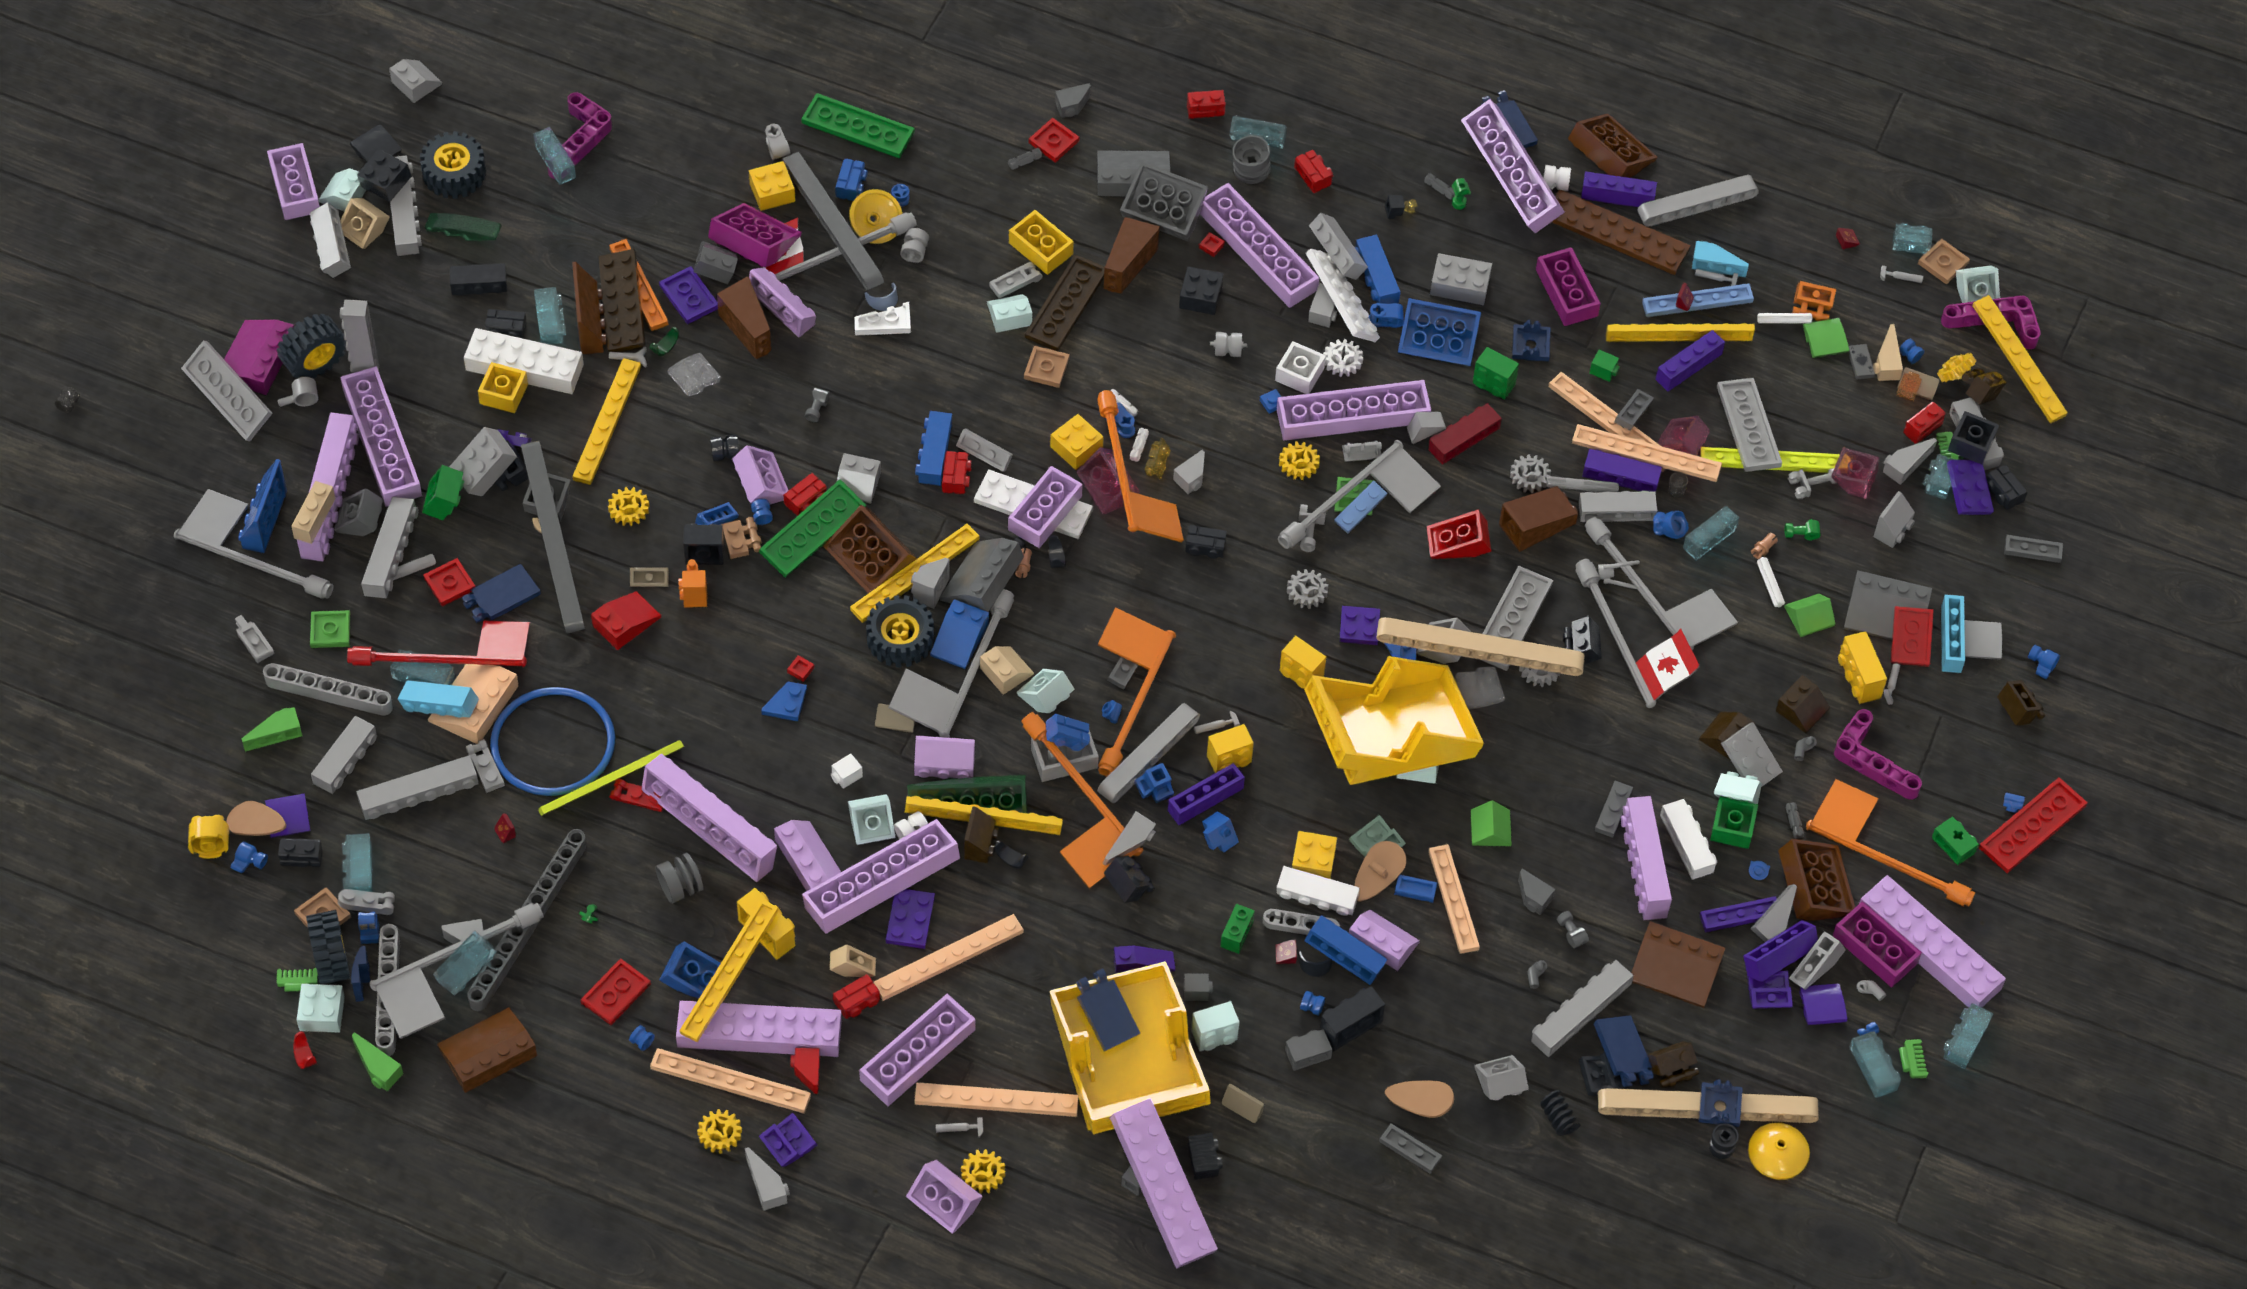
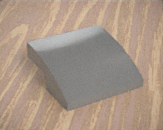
M1964 620L1965 657L2002 659L2001 623Z

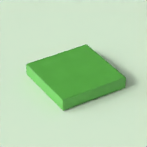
M350 610L311 612L310 647H350Z

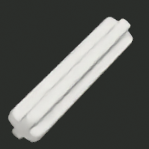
M1759 313L1758 323H1812V314Z
M1761 557L1757 560V564L1775 607H1782L1785 601L1767 558Z

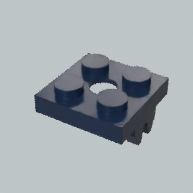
M1527 320L1524 325L1514 324L1512 359L1549 362L1551 327H1541L1539 321L1531 324L1530 320ZM1534 341L1536 347L1531 349L1529 346H1526V342Z
M1719 1079L1714 1081L1713 1084L1702 1082L1698 1122L1717 1125L1727 1123L1734 1127H1739L1743 1087L1732 1086L1730 1081L1722 1084ZM1717 1101H1722L1725 1103L1726 1109L1718 1111L1715 1109L1714 1104Z

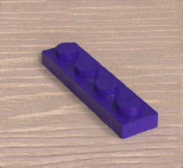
M1775 896L1701 911L1699 916L1705 932L1754 923L1761 918L1777 898Z

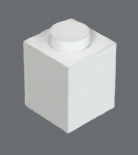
M849 754L832 765L831 777L836 784L839 783L844 789L863 777L862 766L852 754Z

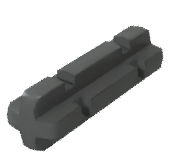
M1039 148L1033 149L1032 152L1029 151L1017 156V159L1012 158L1008 160V165L1014 170L1018 168V165L1023 166L1034 161L1033 159L1041 158L1042 152Z
M1431 173L1425 177V183L1432 185L1441 194H1446L1447 198L1453 199L1455 193L1452 187L1448 188L1449 185L1438 178L1435 179V176Z
M1795 802L1787 803L1785 808L1787 814H1789L1788 819L1793 830V837L1795 839L1803 838L1804 830L1801 827L1802 823L1797 811V805Z

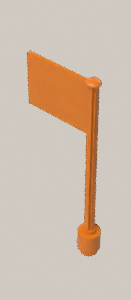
M1110 390L1100 392L1097 398L1100 415L1106 418L1129 524L1128 530L1130 532L1139 530L1183 542L1184 539L1176 504L1130 492L1115 422V416L1119 412L1116 396Z
M1116 607L1098 646L1148 669L1149 672L1114 746L1105 750L1098 764L1099 773L1106 777L1120 765L1123 759L1120 751L1171 641L1176 637L1174 631H1164Z
M1031 712L1022 719L1023 728L1034 741L1039 740L1044 743L1104 816V819L1060 851V854L1090 889L1105 877L1104 872L1110 864L1105 866L1102 863L1125 828L1055 743L1047 741L1046 724L1038 714L1035 715L1034 712ZM1139 847L1124 856H1139L1142 854L1143 848Z
M1837 779L1834 781L1814 819L1807 822V830H1812L1938 888L1947 894L1946 899L1961 906H1970L1976 893L1971 891L1972 888L1956 881L1953 884L1945 883L1856 842L1878 798Z

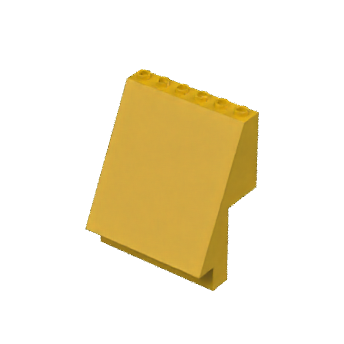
M1388 656L1373 684L1312 675L1304 689L1338 768L1344 770L1350 785L1474 758L1484 744L1448 665Z
M1166 961L1107 976L1108 982L1114 979L1141 1034L1105 1052L1077 999L1078 996L1082 995L1077 985L1050 991L1051 1006L1088 1131L1092 1130L1093 1134L1115 1129L1110 1119L1113 1113L1151 1098L1159 1117L1211 1104L1210 1090L1188 1038L1186 1009ZM1095 979L1089 981L1090 987L1098 984Z

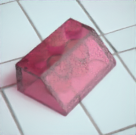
M1100 447L1076 472L1101 513L1107 514L1125 505L1114 452L1112 449ZM1126 470L1130 492L1139 494V489Z

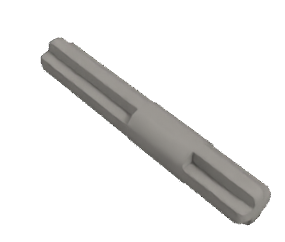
M1549 476L1546 479V486L1550 488L1558 486L1561 489L1593 492H1618L1619 484L1616 482Z
M429 554L398 566V574L394 576L393 581L435 565V557L433 554Z

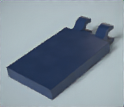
M1505 90L1498 92L1499 97L1497 98L1498 103L1496 105L1501 110L1523 147L1528 148L1537 145L1538 140L1514 100L1509 102ZM1489 96L1482 97L1483 103L1481 105L1491 98Z
M519 564L471 589L472 594H466L462 599L466 609H470L478 604L480 608L472 610L474 615L472 617L476 623H479L487 617L492 621L541 595V592L524 567Z
M1100 969L1093 973L1098 984L1090 987L1088 979L1084 977L1078 980L1076 985L1082 994L1077 999L1105 1052L1141 1033L1114 979L1108 982L1105 970Z
M1622 1016L1597 1019L1594 1022V1026L1614 1076L1620 1075L1624 1087H1631V1082L1636 1081L1634 1073H1637L1641 1085L1649 1084L1648 1080L1654 1078L1653 1073L1650 1071L1652 1066L1632 1017Z

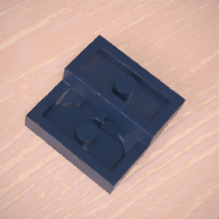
M365 946L360 947L352 968L351 983L356 1002L364 1001L363 983L371 981L370 964Z

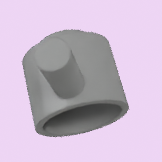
M300 377L292 382L293 395L279 399L278 404L280 407L295 403L298 406L315 404L318 401L316 381L310 377Z

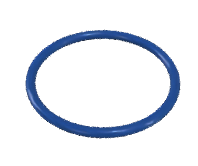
M561 687L534 690L512 701L497 718L490 739L491 755L502 776L512 785L523 791L544 796L568 794L593 782L608 766L615 747L613 723L605 709L590 696L574 689ZM547 695H565L585 702L600 715L607 730V748L603 759L596 769L584 779L558 788L536 787L519 780L505 767L498 749L499 733L507 717L523 703Z

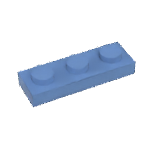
M1373 481L1335 518L1334 522L1348 534L1387 496V492Z

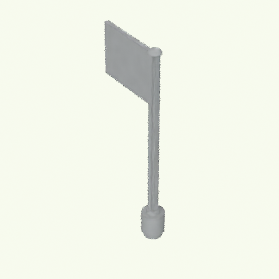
M1395 440L1391 447L1301 523L1292 522L1280 533L1278 541L1286 549L1295 546L1306 536L1305 531L1307 527L1369 475L1377 480L1409 513L1441 486L1403 449L1402 442Z
M208 489L182 528L174 532L176 540L180 539L302 585L306 593L321 599H328L333 592V584L328 580L315 575L305 578L222 546L247 509L248 504Z
M1597 517L1588 520L1585 523L1586 532L1595 544L1604 545L1617 563L1627 562L1610 541L1611 532L1602 520ZM1631 566L1621 567L1670 632L1674 635L1680 628L1682 629L1692 650L1694 646L1738 623L1712 589L1665 611Z
M1003 589L991 607L990 612L993 616L958 694L906 669L888 708L938 732L940 737L949 738L951 728L980 665V656L985 653L999 620L1008 616L1014 602L1013 593Z
M531 903L514 911L515 915L509 920L374 981L371 980L370 987L378 992L400 1039L445 1019L421 970L422 968L515 926H521L524 929L539 922L544 916L538 903Z

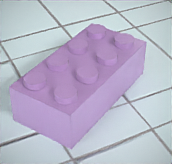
M303 143L267 151L284 219L289 220L310 215L311 211L320 206Z
M1051 466L1008 517V530L1040 548L1082 497V483Z

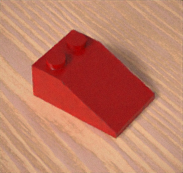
M1479 509L1427 526L1430 557L1432 559L1476 557L1491 552L1488 523Z
M636 591L605 603L593 612L591 617L593 627L619 650L659 620L661 614Z

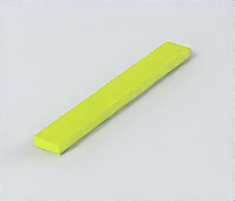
M1701 447L1700 457L1721 462L1722 467L1744 468L1738 449ZM1778 451L1782 460L1781 468L1766 469L1828 473L1829 469L1838 468L1840 473L1850 474V455Z
M681 741L674 742L540 807V815L543 816L646 766L660 754L667 756L684 746Z

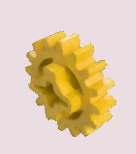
M1972 353L1955 355L1943 364V368L1937 374L1942 382L1959 380L1966 371L1971 370V367L1977 361Z
M1296 441L1295 446L1289 443L1288 449L1283 448L1279 457V466H1282V472L1287 471V477L1293 475L1295 480L1297 476H1300L1301 480L1304 479V476L1311 478V473L1316 474V469L1319 468L1320 455H1317V449L1312 450V445L1307 447L1305 442L1299 445Z
M625 487L623 492L618 489V494L613 493L612 499L608 500L610 517L615 518L616 523L622 521L623 526H625L626 522H629L630 526L633 525L634 521L639 524V519L645 520V514H649L647 495H642V490L635 492V487L631 491H628V488Z
M720 1109L717 1110V1114L710 1111V1117L703 1116V1122H699L700 1129L697 1130L698 1136H700L699 1142L704 1143L705 1149L711 1147V1152L713 1153L716 1149H719V1152L722 1153L724 1148L729 1152L730 1146L736 1147L737 1141L741 1140L740 1133H742V1127L740 1126V1120H735V1114L729 1116L728 1110L724 1114L721 1113Z
M987 1149L982 1154H980L979 1150H976L975 1156L969 1153V1160H963L964 1166H961V1178L965 1180L966 1184L971 1185L974 1190L976 1188L979 1189V1194L982 1193L983 1189L990 1193L991 1187L997 1190V1183H1003L1002 1177H1005V1164L1001 1163L1000 1156L995 1158V1152L989 1155L987 1154ZM973 1166L972 1173L970 1174V1168ZM996 1169V1170H997V1173H996V1175H995V1177H994V1176H993V1172H994V1170Z

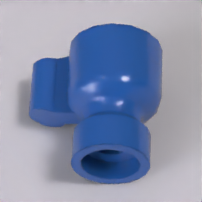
M2034 645L2029 652L2028 658L2033 661H2039L2036 675L2047 679L2056 667L2060 655L2051 650L2043 651L2041 647Z
M242 842L236 850L231 869L243 873L251 863L255 867L262 869L268 860V855L263 852L258 853L255 846Z

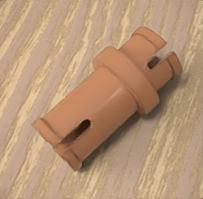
M1768 533L1762 541H1758L1751 550L1755 558L1760 559L1762 556H1765L1769 549L1777 543V538L1772 540L1775 537L1773 533Z
M1026 548L1025 554V549H1021L1024 558L1015 572V575L1019 578L1022 577V573L1023 578L1027 577V572L1030 571L1031 565L1029 563L1032 551Z

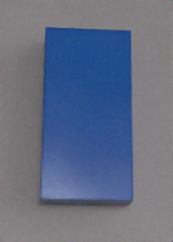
M1399 875L1394 895L1433 903L1437 882Z

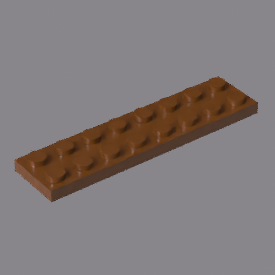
M1558 190L1555 195L1564 213L1553 220L1552 223L1672 275L1677 273L1690 250L1691 245L1563 190Z

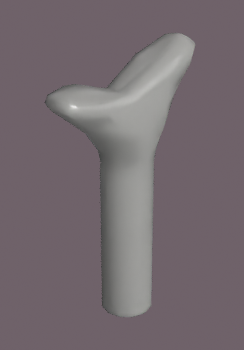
M643 347L636 353L609 352V359L623 360L625 358L640 362L646 368L647 362L644 355L647 348Z

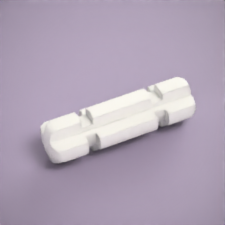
M1112 389L1111 391L1116 396L1117 403L1123 404L1125 409L1135 417L1138 410L1133 405L1130 406V402L1122 395H1118L1119 393L1115 389Z
M1139 429L1133 450L1130 453V460L1135 462L1140 460L1149 435L1147 429Z

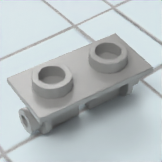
M1376 440L1375 442L1362 444L1347 443V445H1342L1344 460L1348 462L1376 459L1381 455V442Z

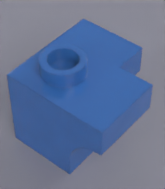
M1163 763L1145 770V773L1134 781L1142 798L1152 795L1156 803L1174 795L1171 786L1172 779Z
M1217 811L1202 821L1205 828L1203 832L1208 847L1212 850L1218 847L1220 851L1225 852L1239 842L1231 819Z

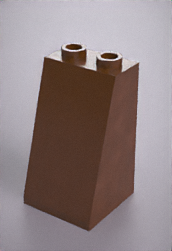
M1127 217L1124 218L1105 265L1104 289L1120 294L1126 289L1157 252L1160 226Z
M747 276L717 293L718 314L753 357L758 359L761 356H766L771 351L770 328L752 283Z
M1558 486L1502 504L1499 525L1518 551L1521 552L1576 524L1578 511L1568 501L1566 494L1563 491L1561 492Z

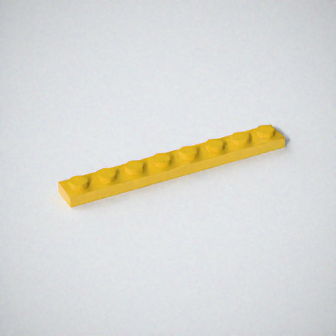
M1990 295L1975 301L1972 306L2050 424L2065 417L2067 411Z
M1746 323L1681 325L1613 324L1607 326L1606 341H1697L1712 330L1724 341H1752L1755 328L1754 324Z
M623 358L575 469L573 481L588 485L592 484L640 371V362Z
M968 524L964 525L850 606V611L862 623L865 622L867 617L870 616V610L872 608L876 610V604L879 601L884 604L885 598L889 597L890 601L894 600V596L899 595L900 597L912 588V576L914 572H918L920 566L943 558H948L949 561L977 542L979 535Z
M907 796L905 813L913 814L919 811L922 815L969 822L972 806L995 819L996 826L1056 835L1061 833L1063 819L1055 816L1046 817L1035 813H1019L1015 810L1005 811L995 807L985 808L974 804L964 805L959 802H943L939 799H923L919 796Z
M760 899L679 1030L681 1035L696 1042L699 1041L779 911L777 906Z

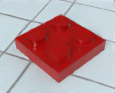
M1054 118L1050 119L1029 138L1030 145L1039 148L1044 155L1055 163L1079 142V136Z
M458 558L423 575L441 606L470 593L471 589L475 588V584Z

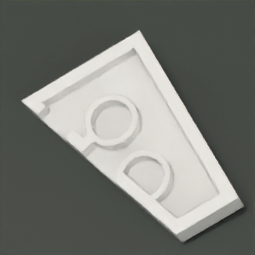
M909 302L903 303V306L894 308V306L888 307L887 311L880 313L874 311L854 317L855 335L911 333Z

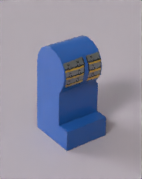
M359 912L358 923L361 944L379 943V922L376 912Z

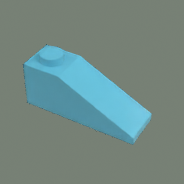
M1696 241L1692 269H1701L1727 275L1737 273L1740 277H1746L1748 263L1716 244Z

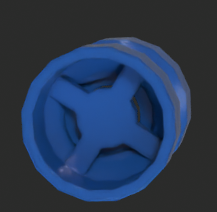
M1911 338L1907 339L1899 348L1900 354L1906 356L1911 364L1919 361L1925 352L1921 347H1917L1915 341Z
M758 499L752 502L751 509L754 513V522L758 525L770 523L773 520L772 512L769 511V501Z
M1306 991L1300 1009L1312 1011L1314 1015L1319 1016L1326 998L1320 995L1314 996L1312 992Z

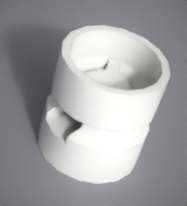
M1546 165L1544 180L1549 188L1557 187L1558 190L1568 191L1571 168L1560 167L1557 169L1556 166Z
M917 811L908 816V820L903 819L895 823L894 829L900 840L927 825L928 822L922 813Z

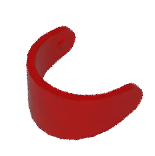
M301 1031L294 1038V1055L299 1068L304 1069L317 1064L312 1055L305 1033Z

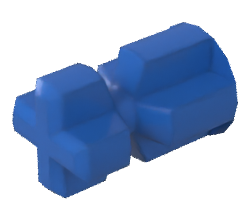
M1875 1022L1866 1025V1030L1861 1028L1857 1031L1860 1035L1859 1038L1865 1040L1868 1038V1034L1875 1035L1879 1032V1027Z

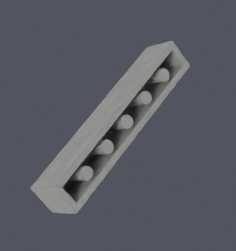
M407 156L396 157L407 163L410 172L413 173L412 162L408 163ZM414 177L408 180L390 202L397 256L419 254L418 246H422L421 235H417V231H420L419 220L415 221V217H418L417 206L413 205V202H417L416 193L412 191V188H415Z
M344 300V307L340 308V318H343L342 329H345L344 340H347L346 351H349L350 371L356 373L376 366L379 371V361L368 302Z
M392 497L361 583L364 596L387 598L389 591H392L394 576L398 574V564L403 560L404 547L408 545L409 533H412L414 519L418 517V507H416L414 499Z
M469 755L356 792L364 818L368 820L378 818L386 813L397 812L405 807H413L424 801H432L437 797L450 795L461 789L472 788L478 784V778Z
M1617 960L1612 964H1606L1601 970L1602 973L1598 976L1594 975L1588 981L1586 987L1579 988L1570 1001L1568 999L1565 1000L1556 1013L1552 1012L1547 1017L1545 1023L1542 1025L1538 1024L1533 1029L1531 1042L1546 1056L1550 1057L1631 985L1634 975Z

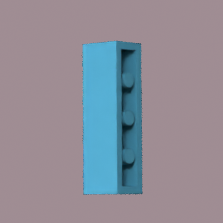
M1945 595L1941 605L1943 672L1961 673L1965 663L1964 596Z
M409 680L406 681L398 697V701L403 706V709L408 712L433 713L441 716L450 715L458 718H470L479 700L471 687Z

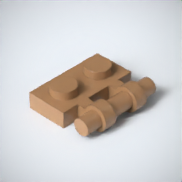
M753 517L746 518L747 524L745 526L741 525L740 520L722 524L730 559L749 555V548H754L755 552H759L762 541L757 534L758 527ZM745 534H750V537H751V538L748 539V540H745V536H744V535H745Z

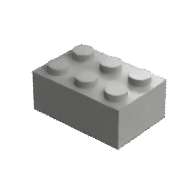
M1438 253L1430 295L1484 305L1492 263Z
M484 427L450 465V468L463 472V487L469 494L483 496L516 459L517 455L498 430Z
M1090 730L1088 733L1090 734V742L1080 751H1073L1067 746H1057L1079 773L1098 768L1099 756ZM1031 738V751L1041 781L1044 782L1069 776L1044 743L1039 740L1034 741Z

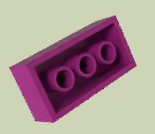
M1572 247L1538 257L1536 271L1564 326L1597 317L1600 302Z
M1863 901L1836 925L1833 933L1834 938L1839 940L1845 948L1891 988L1918 964L1922 954L1920 950Z

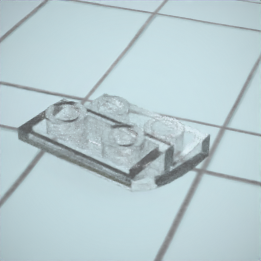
M701 353L689 356L667 370L687 396L701 393L704 387L719 383L721 376Z
M1495 667L1477 668L1475 672L1457 673L1455 676L1458 688L1468 709L1486 707L1505 700Z

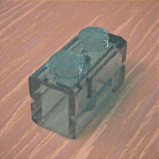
M1906 223L1896 224L1892 250L1926 254L1930 250L1932 228H1927L1923 225L1918 227L1909 226Z
M1939 454L1936 461H1931L1928 469L1931 471V474H1926L1923 485H1926L1925 493L1946 499L1951 487L1947 462L1956 459Z

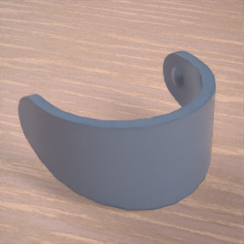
M891 283L893 292L884 297H872L867 292L864 293L868 304L879 311H886L888 307L895 306L898 301L896 285Z

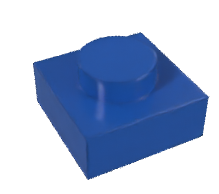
M1276 389L1260 396V402L1269 414L1277 410L1278 397H1281Z

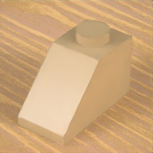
M849 945L830 952L831 971L844 977H863L866 974L869 977L875 976V957Z

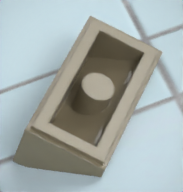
M1905 367L1897 388L1932 401L1940 380Z
M630 568V587H668L669 568Z
M878 704L875 727L913 733L914 720L888 708L889 705Z
M1232 1084L1228 1085L1222 1099V1105L1253 1123H1256L1263 1113V1102Z

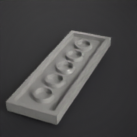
M203 340L181 368L246 441H251L272 415V412L208 341Z
M1754 378L1718 382L1717 389L1745 472L1781 468L1782 460Z
M1518 566L1482 634L1523 641L1553 584V580ZM1482 660L1505 671L1510 666L1509 664Z

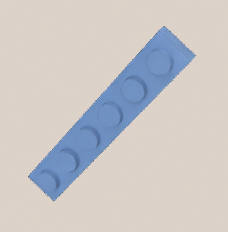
M1750 284L1692 291L1694 300L1689 311L1753 303L1754 297ZM1679 293L1643 298L1642 301L1646 317L1688 311L1675 306Z

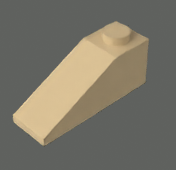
M1894 324L1890 325L1877 362L1873 365L1878 381L1900 380L1903 367Z

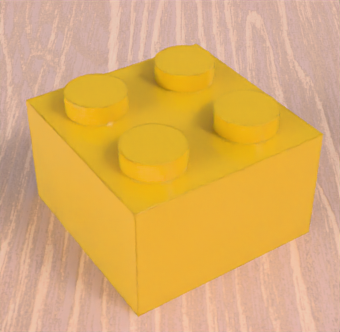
M784 161L749 170L750 186L760 211L795 202V189Z
M491 362L478 390L480 404L515 413L528 386L527 372Z
M1077 414L1051 434L1050 447L1077 470L1103 450L1104 437Z
M1295 636L1281 651L1279 671L1285 677L1294 680L1299 687L1305 688L1312 675L1324 677L1326 656Z
M1245 724L1208 736L1207 757L1215 773L1233 763L1236 767H1245L1252 762L1254 743Z
M1298 831L1292 868L1331 879L1337 837Z

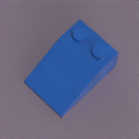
M954 599L945 615L930 656L966 669L989 625V612Z
M684 941L676 946L659 980L679 992L699 999L721 963Z

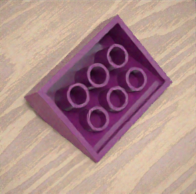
M743 203L712 218L708 238L766 268L776 263L796 242L802 232Z
M280 320L244 321L224 360L252 391L267 395L283 364L277 355L278 343L283 341L281 337L289 333L287 330L290 327L294 328L293 324Z

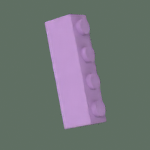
M766 268L752 269L750 271L749 279L758 300L796 336H802L815 325L816 315L811 308H807L798 296H794L785 284L778 281L773 272H769Z
M790 820L774 828L775 841L806 891L841 873L810 821Z

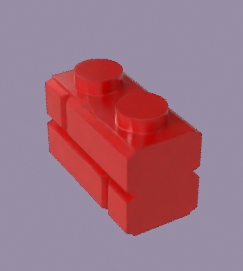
M1223 90L1187 93L1189 119L1225 116Z
M1311 150L1295 158L1294 168L1313 193L1331 185L1333 173L1329 167L1326 168L1321 155H1317L1314 150Z
M1931 402L1906 422L1903 433L1915 444H1918L1943 424L1946 413L1936 403Z
M946 452L942 492L965 493V487H969L970 476H967V471L971 472L972 460H968V453Z
M811 473L783 494L784 504L798 516L825 493L827 487Z
M868 974L833 993L834 1004L841 1010L845 1019L858 1016L864 1008L874 1007L880 1000L879 989Z

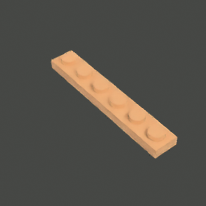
M1449 845L1429 848V855L1459 953L1477 951L1480 946Z

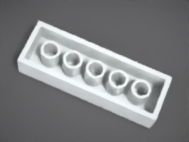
M475 328L464 356L467 371L486 375L491 362L526 371L529 385L573 394L584 365L582 352Z

